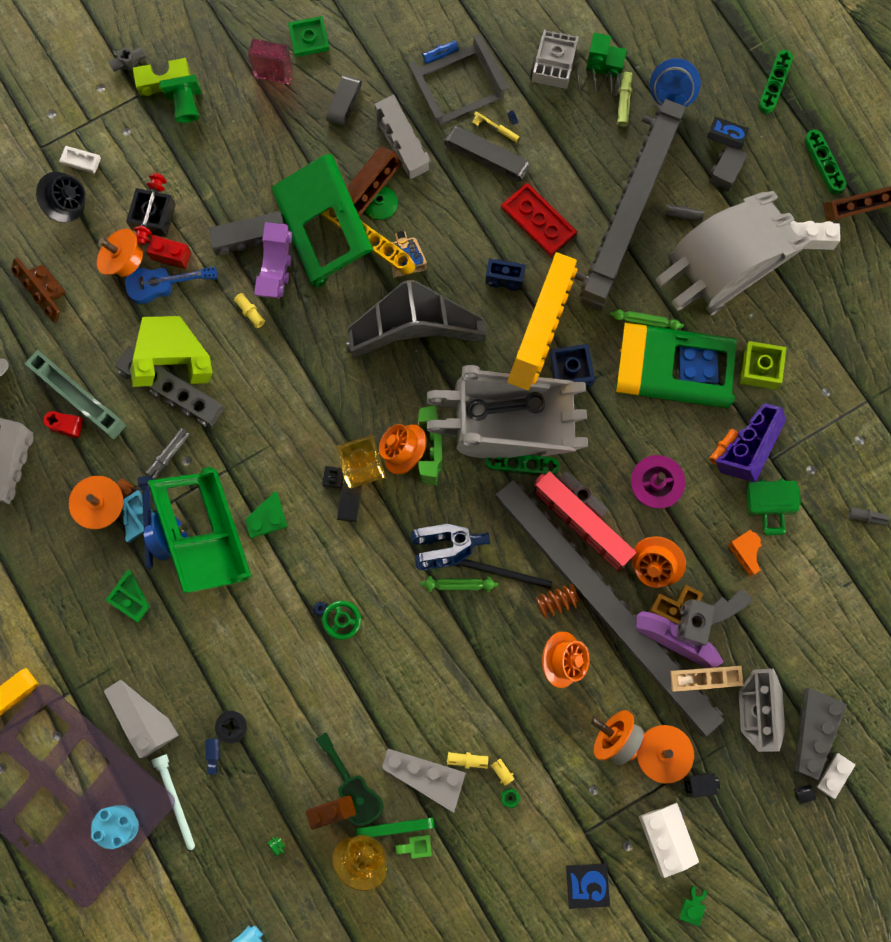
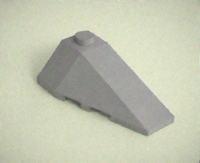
M122 680L104 690L127 738L139 758L148 757L179 736L168 717L158 711Z

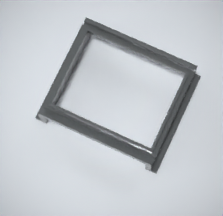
M481 34L474 36L473 45L419 68L415 61L409 64L412 74L439 126L504 99V91L508 90ZM476 54L496 93L442 116L423 76Z

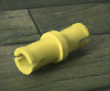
M240 293L234 298V301L242 309L243 315L250 319L255 328H259L265 323V320L257 312L256 306L249 302L244 293Z
M448 752L447 765L465 766L466 769H469V767L487 769L488 756L471 755L469 752H466V754Z

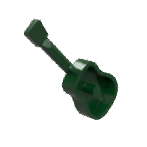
M323 733L316 738V741L324 752H327L344 780V783L338 788V793L341 798L350 795L356 810V815L349 817V821L356 826H365L373 822L383 811L382 798L367 786L362 776H350L334 750V745L328 733Z

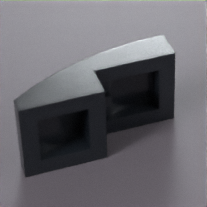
M343 480L337 520L357 522L363 487L362 482Z

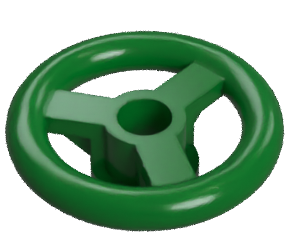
M335 601L325 609L322 616V625L326 633L332 638L338 640L349 639L358 632L361 625V615L358 608L351 602ZM340 606L351 609L355 619H351L346 612H342ZM335 609V624L330 628L328 616ZM340 616L345 617V623H339L338 618ZM348 625H354L348 633H336L339 627L344 628Z

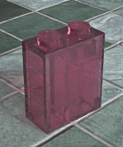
M252 38L248 57L254 77L289 84L293 67L288 45Z

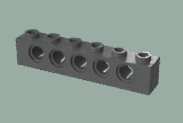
M128 347L115 364V367L119 370L118 374L125 379L131 378L130 368L134 356V351ZM154 365L157 380L153 382L152 386H140V388L146 387L154 397L159 398L161 396L166 399L164 402L173 408L175 406L181 409L180 412L187 417L194 416L197 418L196 422L206 427L208 425L213 427L225 410L223 405L158 365ZM173 386L170 392H165L166 387ZM182 396H189L185 402L180 401ZM204 405V409L196 411L197 406Z

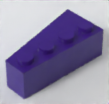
M766 403L761 406L749 421L750 424L739 432V437L733 444L730 443L722 457L719 456L715 461L720 473L756 483L786 421L782 407Z

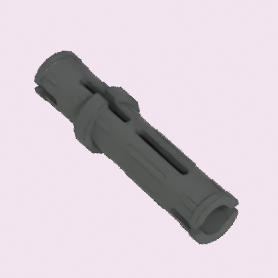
M180 428L160 455H156V460L145 473L155 480L163 468L169 465L170 459L190 434L186 433V430Z

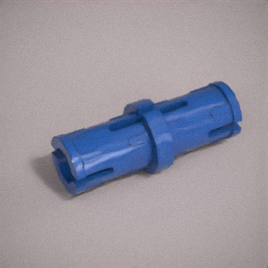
M453 40L442 46L437 45L435 49L422 53L424 62L428 64L459 51L456 40Z

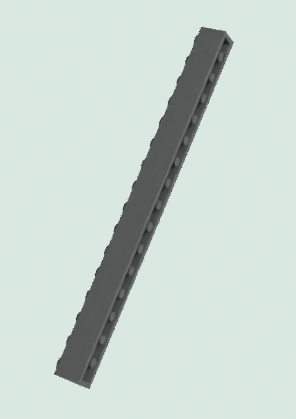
M511 481L496 494L495 499L567 582L573 584L581 598L703 737L708 736L725 721L721 717L723 715L716 706L712 707L708 702V696L702 690L700 692L698 690L672 692L670 671L681 670V665L676 660L672 661L668 657L669 652L663 645L659 646L654 640L638 632L636 628L637 616L635 614L632 616L628 611V605L622 599L618 600L615 596V590L609 584L606 586L603 583L601 574L589 567L590 563L583 555L580 556L575 551L577 548L570 540L567 542L563 537V531L558 526L554 527L550 522V516L545 511L541 512L537 506L539 505L533 497L529 498L524 493L526 491L519 482Z

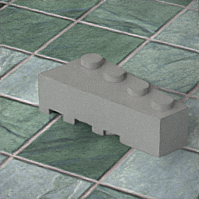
M393 94L375 103L376 122L391 148L402 162V167L409 179L428 171L430 158L422 150L421 142L416 138L395 95Z
M0 418V503L9 505L15 496L16 483L21 478L22 465L27 460L28 447L33 442V432L22 423Z

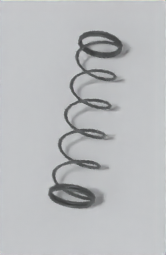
M535 57L532 61L529 80H532L533 70L536 62ZM577 65L573 67L570 73V77L575 67H577V84L579 90H581L584 87L591 71L593 70L595 93H598L600 91L607 75L610 73L611 95L617 97L622 74H618L617 81L613 95L612 74L610 71L605 75L598 91H596V78L594 68H592L589 71L582 87L580 88L579 69Z

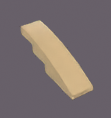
M742 666L670 671L672 692L744 686Z

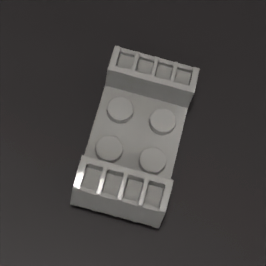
M544 30L533 70L532 83L567 89L579 36Z

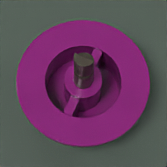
M653 455L644 458L635 466L631 475V487L636 498L644 505L657 509L667 508L681 498L685 489V476L681 467L671 458Z

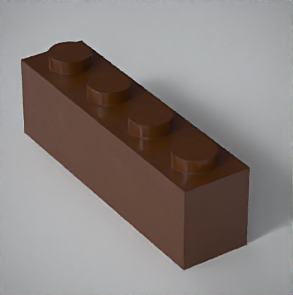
M379 147L346 187L359 217L402 165L394 151Z
M891 186L823 203L826 221L891 206Z

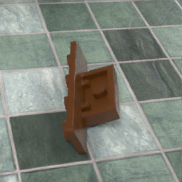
M14 258L11 267L13 275L18 277L25 290L30 292L34 301L44 310L45 315L53 322H57L60 310L52 300L64 296L65 290L44 264L27 270L18 258Z

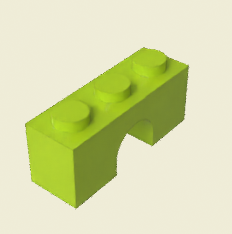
M186 58L168 61L169 70L161 76L154 74L151 65L134 67L135 84L140 96H149L153 93L163 92L159 81L191 75Z

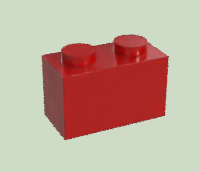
M155 235L151 236L146 250L151 260L185 270L191 256V251L187 244Z

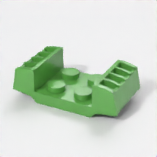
M435 405L420 408L418 424L424 431H427V420H439ZM430 432V443L434 445V447H430L431 461H419L421 483L437 486L438 474L442 470V434Z

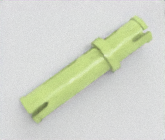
M631 72L621 73L617 125L621 127L628 126L630 97L633 93L631 88L633 74Z

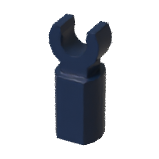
M206 739L207 774L209 775L218 774L217 760H220V739Z

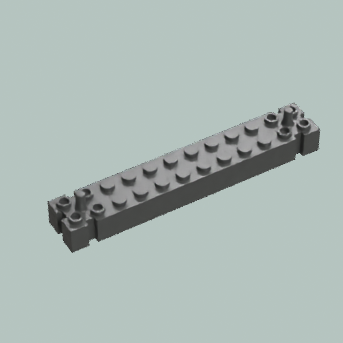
M665 99L663 105L658 106L655 118L643 115L641 122L649 124L650 128L643 141L641 151L638 153L636 163L632 167L628 182H626L622 196L618 200L608 229L604 233L602 243L598 247L594 262H592L588 271V276L577 272L574 278L584 282L579 295L582 297L581 304L602 311L678 130L686 106Z

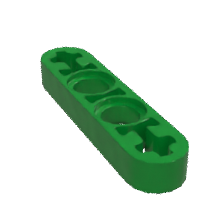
M781 50L773 64L758 105L759 110L764 114L773 112L793 60V55L788 50ZM785 57L786 61L784 65H780L782 62V58ZM775 71H780V72H782L783 77H781V78L776 77V76L774 75V72H775ZM774 86L778 92L772 93L768 87ZM770 98L769 107H766V101Z
M810 130L804 139V143L830 193L838 195L845 189L846 180L821 132ZM811 136L812 138L817 139L816 142L814 140H810ZM817 151H823L826 157H818ZM830 166L834 172L831 174L827 173L824 168ZM834 183H836L837 185L840 184L841 186L839 188L838 186L834 187Z
M532 455L505 457L504 467H501L502 463L498 462L495 466H492L491 462H488L492 458H485L486 467L493 471L546 475L549 472L548 467H542V471H539L540 461H543V465L547 466L549 462H552L553 466H556V468L550 471L555 475L560 467L558 460L552 457ZM496 457V460L502 461V457ZM509 459H516L518 461L517 467L510 468L507 465ZM533 460L537 463V467L534 470H530L527 468L526 463Z
M434 817L355 828L356 839L435 828Z

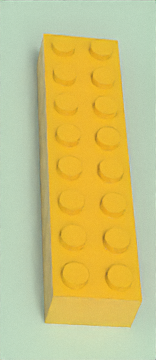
M557 252L555 253L507 383L528 391L531 384L536 385L539 373L536 372H541L545 362L542 358H546L550 348L547 344L551 345L554 337V332L551 331H556L559 319L556 317H561L564 306H561V304L565 305L569 295L565 292H570L573 284L570 278L574 279L578 268H575L576 259Z

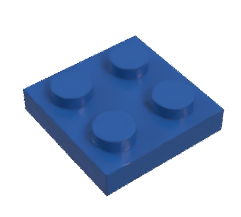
M679 346V380L717 385L719 382L717 351Z

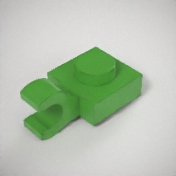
M429 835L409 837L410 844L395 845L396 854L411 852V859L432 856Z

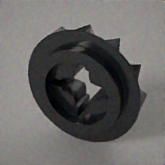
M236 711L224 712L215 723L216 735L225 743L238 742L247 731L246 719ZM233 718V724L239 727V729H234L230 736L229 729H226L223 725H230Z

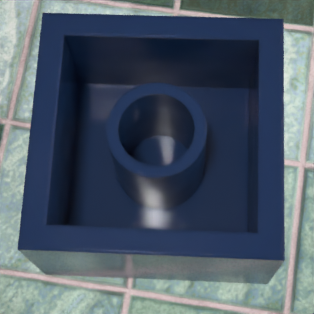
M588 344L550 350L549 360L553 379L585 382L586 387L593 386L595 377Z

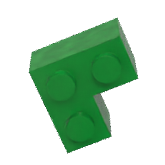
M593 33L586 71H590L592 68H594L595 74H607L610 71L612 77H617L618 74L622 73L627 49L609 46L610 35Z

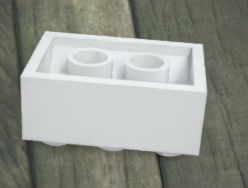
M677 802L639 816L660 876L665 878L699 863Z

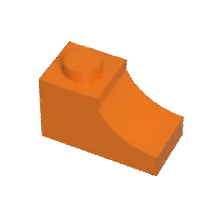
M751 529L728 544V547L750 577L760 571L756 556L758 548L762 546L760 537L755 532H752Z

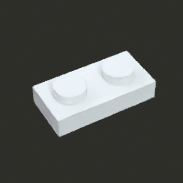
M836 753L816 788L832 799H835L855 764L839 753Z

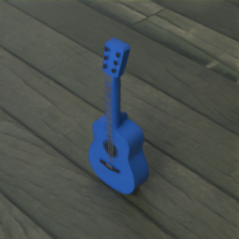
M215 267L169 276L164 268L155 270L137 268L132 274L126 276L125 287L133 302L146 304L157 297L170 295L172 285L176 282L199 278L203 280H217L218 275Z

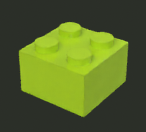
M748 341L743 350L739 384L777 390L783 381L787 347Z

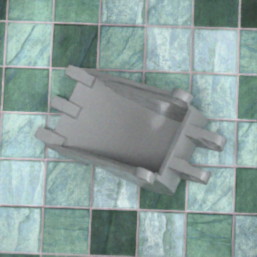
M774 191L761 192L744 198L743 203L727 208L708 218L687 234L668 255L674 265L656 278L655 281L660 288L683 275H686L693 284L672 301L677 311L702 297L707 303L705 308L709 314H716L725 306L726 302L802 251L811 242L807 235L797 236L790 227L789 223L794 220L791 213L781 214L772 202L778 198Z
M467 365L462 367V377L457 381L455 391L431 390L427 392L428 404L456 410V419L427 420V431L456 437V449L464 455L496 459V457L511 458L541 453L542 457L576 452L578 449L588 447L587 437L575 438V422L587 419V410H574V394L586 391L585 382L538 377L536 385L531 384L528 391L507 383L510 375L508 373L481 371L476 365ZM532 392L541 393L545 399L544 410L537 414L531 413L528 410L488 414L485 419L476 421L471 418L468 411L470 402L475 399L491 403L523 399ZM534 397L528 402L531 408H538L542 404V400L538 397ZM480 404L472 408L474 415H481L485 411V407Z

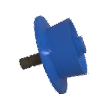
M155 512L152 517V524L144 529V540L148 549L156 558L167 560L171 557L158 513ZM175 516L181 536L187 538L188 534L186 531L191 528V524L188 521L182 524Z

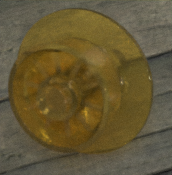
M366 835L347 838L341 841L333 851L332 865L338 878L348 887L358 891H370L377 888L383 882L386 876V854L384 848L376 839Z

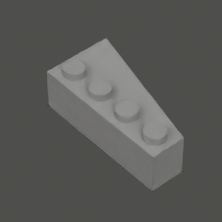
M387 750L382 769L454 813L466 772L395 750Z

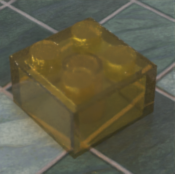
M374 435L337 445L343 475L349 489L386 478Z

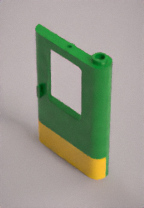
M624 322L615 393L729 409L730 405L733 406L735 395L732 394L737 339ZM683 346L726 353L725 384L720 386L674 379L672 373L675 347Z

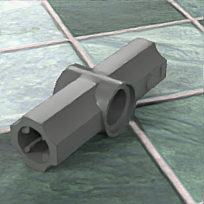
M567 471L559 477L558 480L575 496L578 493H584L587 496V499L582 502L600 519L609 511L591 493L589 488L579 483Z

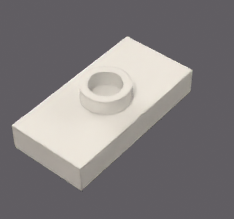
M65 146L59 162L61 165L95 174L101 157L97 154Z

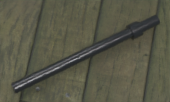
M468 559L453 565L456 567L464 566L549 589L552 586V581Z

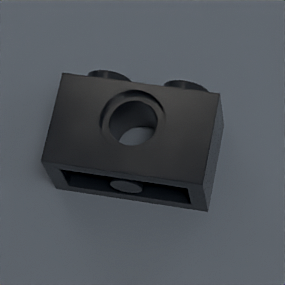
M715 773L690 775L683 778L686 797L696 798L718 794V789H720V782L718 777H715Z

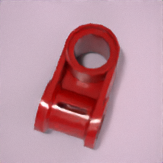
M51 411L44 416L43 421L53 432L79 438L84 419L75 415Z

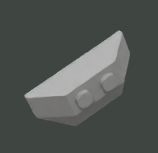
M774 669L753 670L745 681L744 686L739 690L741 732L755 746L758 752L780 751L785 734L783 690Z

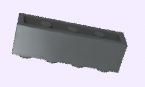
M281 212L209 227V234L215 254L226 255L231 251H244L249 247L263 246L262 239L265 222L284 224Z

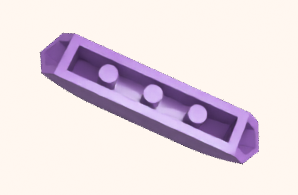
M642 611L637 615L636 628L639 633L704 668H716L723 663L717 649L710 642L705 646L697 647L678 641V634L676 632L678 624L649 612Z

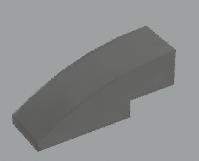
M743 589L738 590L728 601L723 597L719 598L713 604L715 608L711 625L733 616L745 608L753 599Z

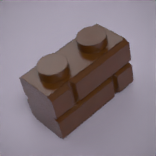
M348 795L306 810V815L310 828L314 830L355 816L356 810L352 797Z

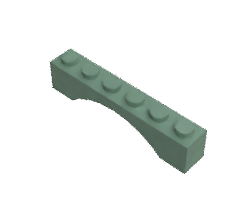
M39 350L26 361L25 365L113 440L126 427V424L80 387Z

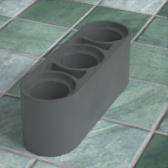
M343 75L328 109L327 121L343 127L346 125L359 95L362 80Z

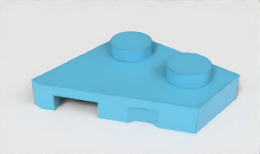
M139 490L125 498L123 503V520L126 530L125 540L128 543L144 533L142 494ZM151 509V524H152V517H153V515H154V512L152 511V509Z

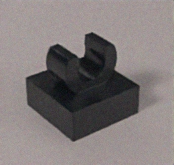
M325 466L322 485L342 489L345 469Z

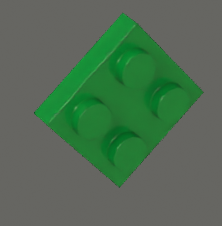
M323 16L288 22L295 57L330 51Z

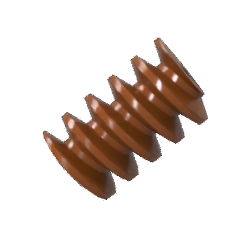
M572 583L569 584V589L563 586L562 592L556 588L555 595L548 591L547 597L543 593L540 594V600L535 596L538 609L545 619H547V612L555 616V609H557L561 614L562 607L569 611V604L577 608V602L579 601Z

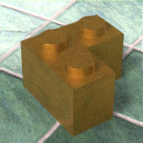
M684 585L681 588L676 601L659 593L655 597L649 613L657 614L679 624L682 618V605L691 599L701 601L704 593L688 585Z

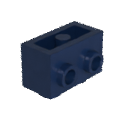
M489 258L485 284L494 288L499 286L506 287L511 291L522 290L526 265Z

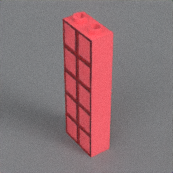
M550 471L546 475L541 474L537 478L534 485V494L619 572L635 555L636 551Z

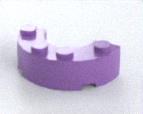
M265 222L262 239L264 248L263 264L260 275L256 279L254 295L278 299L283 297L284 285L289 282L287 268L291 266L292 255H289V243L292 240V232L289 231L288 225Z

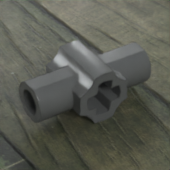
M142 47L133 51L122 48L117 55L118 57L110 60L109 63L113 72L122 68L132 71L138 64L137 62L145 59L146 56Z

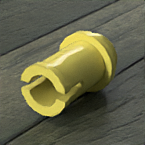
M502 759L497 760V762L491 765V768L500 778L501 784L503 783L506 786L514 780V774L509 772Z

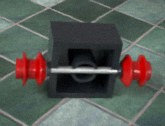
M153 173L148 176L151 182H147L146 186L150 191L139 188L135 189L126 222L130 229L136 232L137 244L145 245V243L150 242L147 236L156 235L167 238L176 204L172 195L159 193L165 190L162 184L167 183L164 176L159 173Z

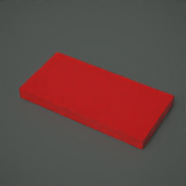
M529 183L523 185L501 205V209L550 257L578 233Z

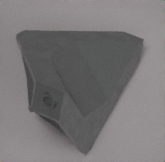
M405 279L348 327L350 341L346 342L347 351L348 353L351 352L352 358H358L397 340L439 335L482 342L486 341V332L483 317L431 290L415 279Z

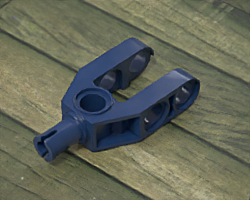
M451 524L419 528L411 532L412 543L417 545L427 543L431 545L433 542L445 540L452 542V548L423 552L416 555L415 563L419 570L456 565L472 554L473 546L491 544L489 532L471 535L468 528Z

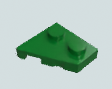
M277 491L271 494L245 519L251 539L288 527Z
M129 569L106 598L107 602L138 623L150 608L134 574Z

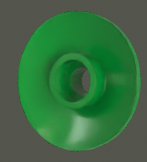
M384 186L364 210L365 214L375 220L390 218L398 207V198L395 192ZM379 198L383 199L381 202L376 201Z

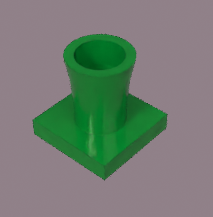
M195 74L159 81L166 99H173L175 122L190 123L200 118L193 95L202 94V90Z

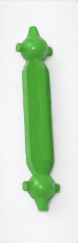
M618 309L609 314L615 320L620 321L624 319L626 322L661 328L669 327L674 330L684 327L677 319L669 320L666 317L632 311L624 313Z
M428 576V579L420 582V585L428 589V592H432L434 588L439 590H480L484 588L486 592H490L493 587L498 586V583L493 582L490 579L491 577H487V579L482 581L469 578H439L434 580L432 576Z

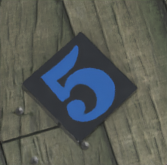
M715 116L707 137L742 150L749 128Z
M607 863L566 865L569 909L610 907Z

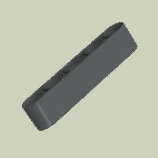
M452 126L444 140V144L451 150L517 182L523 180L530 167V163L524 158L458 126Z

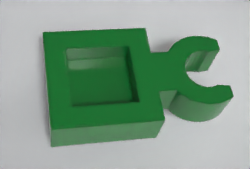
M692 886L690 888L691 900L684 899L678 919L700 927L706 906L700 903L706 898L707 891L702 890L701 895L696 896V887Z

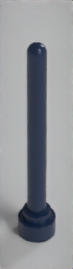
M151 476L138 477V487L142 490L144 529L146 526L151 525L150 488L148 485V480H153ZM144 540L145 567L152 569L153 554L148 549Z

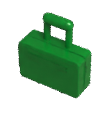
M761 479L756 483L750 482L746 486L748 515H762L764 535H784L786 533L784 515L797 513L800 510L799 506H801L800 489L797 482L785 481L784 479L766 482L764 479ZM767 515H779L780 528H768Z

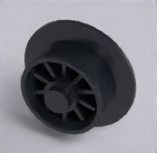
M50 172L39 180L36 187L37 202L41 210L52 220L68 223L76 220L82 214L86 193L83 185L77 178L62 172Z

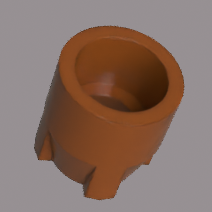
M123 478L117 482L125 497L130 496L136 488Z

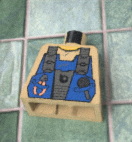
M405 231L397 232L395 234L397 241L392 243L406 252L414 261L415 269L412 273L427 270L426 259L416 238L407 239ZM408 261L403 262L401 266L406 265ZM392 267L393 278L405 275Z

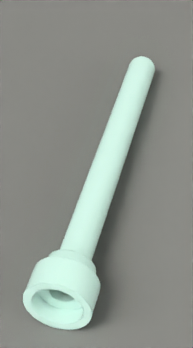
M166 754L151 761L153 767L160 771L187 849L193 850L195 844L167 769L169 767V759Z

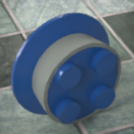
M672 58L660 63L650 78V92L659 105H663L665 99L687 107L696 99L700 91L701 79L699 72L692 63L684 59Z

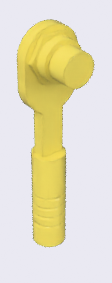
M475 111L473 124L479 126L482 121H485L515 143L518 141L520 136L502 125L498 126Z

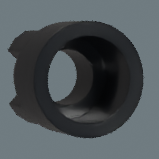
M810 784L794 789L795 798L800 805L816 800L814 789Z

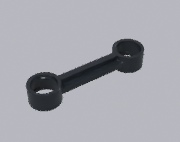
M532 392L523 399L491 403L475 399L470 402L468 411L471 418L476 421L485 419L488 414L528 410L531 413L537 414L544 410L545 399L539 392ZM538 397L542 400V404L538 408H531L528 405L529 400ZM480 404L485 407V411L481 415H474L472 413V408L475 405Z

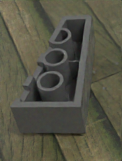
M805 688L802 693L803 701L800 709L801 717L800 726H798V742L795 750L793 772L811 780H818L847 704L812 688Z

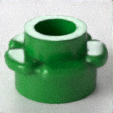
M509 788L501 793V803L504 807L512 809L520 802V794L514 788Z
M271 837L267 845L276 857L280 853L284 854L283 848H285L282 840L279 837L276 839Z

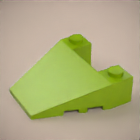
M180 316L142 317L130 368L133 387L152 386L155 377L154 365L187 364L190 384L209 383L212 376L210 356Z

